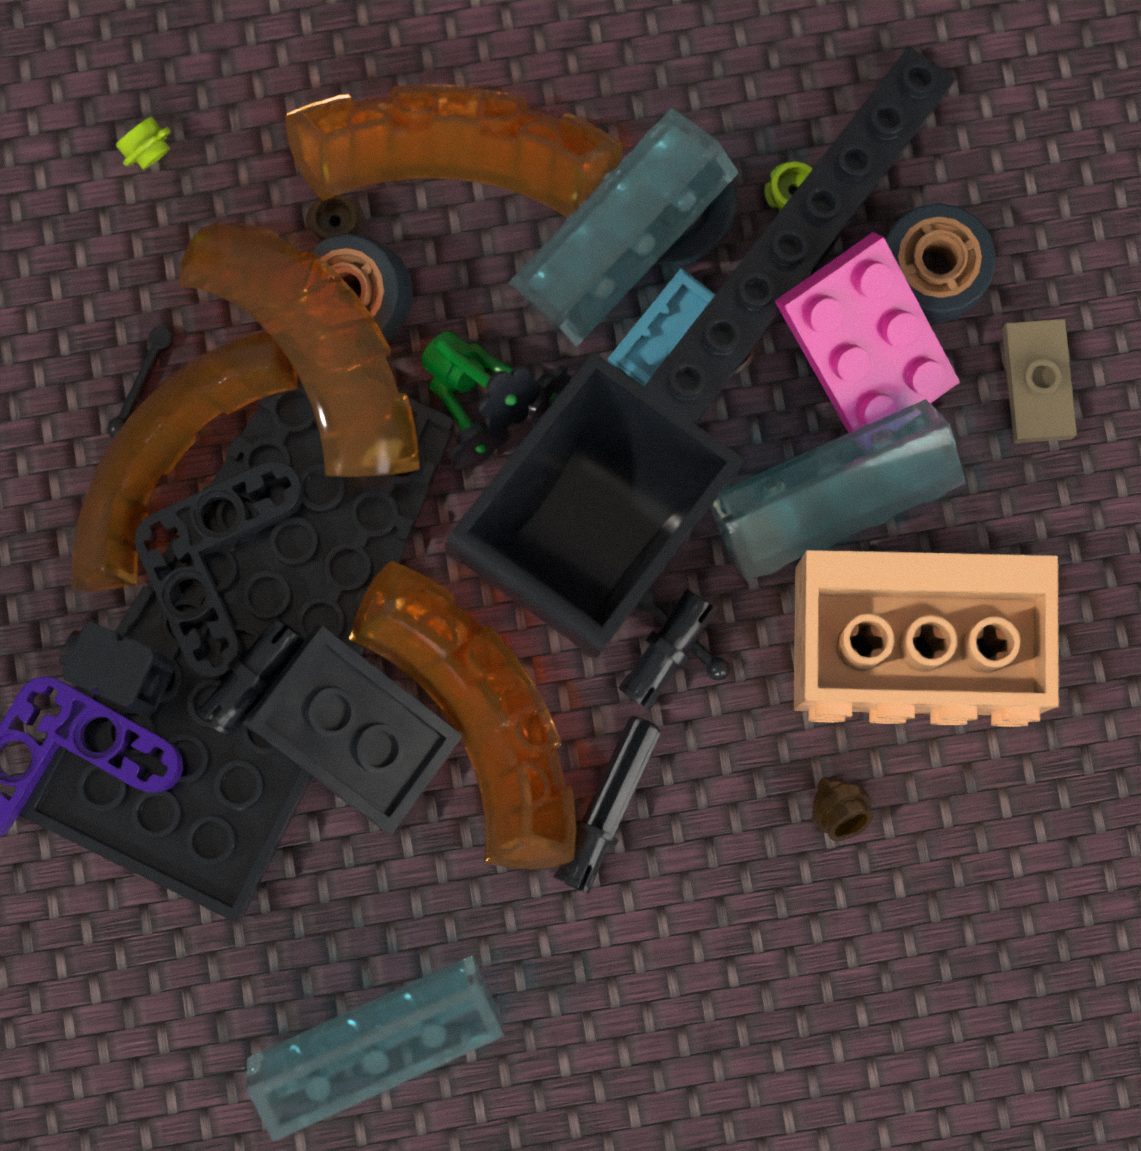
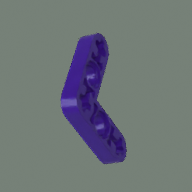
M49 676L37 677L27 682L20 690L0 724V756L2 750L14 741L24 742L29 746L32 753L30 767L19 776H9L0 765V783L16 787L12 797L7 793L0 792V837L5 835L12 827L59 745L134 788L149 793L164 792L177 783L183 770L182 756L178 748L168 740L69 684ZM56 689L58 693L55 697V702L62 706L61 711L57 717L46 714L36 729L48 734L44 743L42 744L34 735L16 730L20 720L27 725L33 726L39 716L40 708L34 704L35 697L39 693L49 696ZM105 717L113 722L117 737L110 749L95 753L87 747L84 741V732L86 726L92 720ZM132 732L139 735V738L131 744L137 750L149 755H154L159 748L164 751L161 762L168 769L163 777L152 775L146 782L142 778L145 768L128 757L123 758L121 768L114 765V762L127 750Z

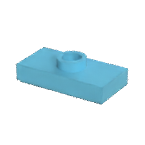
M681 268L608 357L607 362L644 387L715 294Z

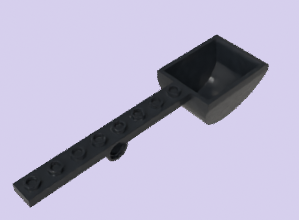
M908 46L646 385L642 387L593 352L451 531L445 541L447 553L454 560L466 565L574 643L588 657H599L744 461V458L698 427L696 423L781 313L775 300L817 271L842 231L945 98L957 78Z

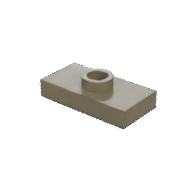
M1065 319L1006 323L1002 331L1013 442L1027 443L1073 439L1077 436Z

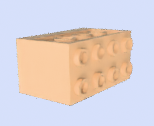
M806 550L795 568L794 711H809L808 721L845 722V718L852 717V712H869V722L877 724L906 723V719L915 718V714H930V724L967 725V721L977 720V715H991L992 726L1022 727L1028 726V722L1040 721L1041 713L1058 707V556ZM856 635L864 637L865 642L871 645L872 651L866 657L860 656L858 651L851 647L850 641ZM918 637L925 639L932 649V654L927 658L922 657L920 652L914 648L913 641ZM983 639L986 641V644L991 648L992 657L989 659L983 657L982 653L977 649V640Z

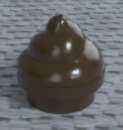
M823 777L818 783V790L813 800L812 820L820 832L827 833L831 840L843 841L861 833L871 823L873 819V814L869 809L871 798L860 784L847 783L843 779L831 780L828 777Z

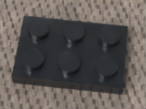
M321 625L314 627L243 722V725L381 830L391 835L463 737L457 730Z

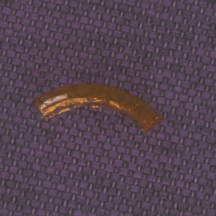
M394 86L390 90L389 97L365 99L355 102L352 95L348 93L318 101L285 114L288 142L296 165L308 185L323 201L343 192L385 181L415 178L457 179L497 186L522 194L556 210L572 222H576L591 211L607 192L617 174L623 151V143L577 116L564 113L560 120L528 109V102L523 97L461 86Z
M217 222L201 228L188 243L180 267L179 286L197 288L214 293L234 303L260 323L279 344L302 381L312 405L323 448L326 476H377L419 470L417 436L408 396L405 393L398 392L394 376L386 360V356L391 354L390 347L374 318L357 294L338 273L312 252L298 250L288 242L278 238L279 234L274 231L250 224Z
M280 325L254 331L227 341L199 355L169 376L132 412L109 444L84 496L76 524L71 553L70 586L76 591L85 593L137 585V562L139 555L134 541L135 533L141 521L149 515V510L145 507L162 474L168 475L180 458L197 440L195 434L221 413L230 414L261 398L298 388L296 332L292 328Z
M391 560L375 576L366 591L355 616L349 640L374 651L407 673L437 703L455 730L463 735L461 741L474 768L482 797L486 834L485 863L506 868L533 870L554 868L573 861L576 836L573 789L571 786L565 787L563 772L556 751L561 746L560 736L532 678L513 651L491 626L485 625L480 627L467 613L452 603L455 596L451 592L424 575Z

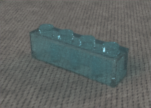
M671 108L645 134L644 138L622 162L608 173L603 182L582 205L567 217L563 225L541 249L526 261L522 269L509 284L537 315L577 347L739 172L718 140Z
M924 399L725 488L712 504L711 509L728 555L746 582L759 576H766L777 572L783 565L803 557L806 550L823 551L829 549L839 540L868 527L882 525L893 516L919 504L938 500L946 492L966 484L950 424L927 399Z
M473 955L248 1057L246 1090L274 1142L504 1037L498 1006Z

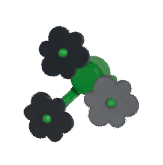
M446 331L435 337L426 347L421 360L422 366L434 376L429 388L443 400L462 430L456 440L457 446L449 452L452 458L451 463L457 470L466 468L475 461L481 462L490 457L494 449L502 446L510 438L511 434L507 428L512 422L515 424L522 423L529 414L532 418L531 426L534 427L572 378L568 374V368L561 365L554 374H543L538 380L530 377V372L525 367L517 366L512 368L489 355L477 343L468 345L453 331ZM484 367L494 372L495 374L490 376L487 372L484 371ZM479 383L486 389L485 396L478 405L479 412L486 417V423L473 424L455 396L454 391L457 389L459 392H467Z

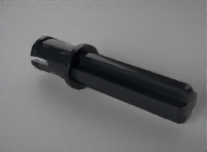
M632 716L629 718L582 821L575 819L573 823L577 830L557 872H555L553 878L564 882V884L586 894L590 893L591 886L610 845L616 846L619 839L614 837V834L660 737V729L654 723L641 717Z

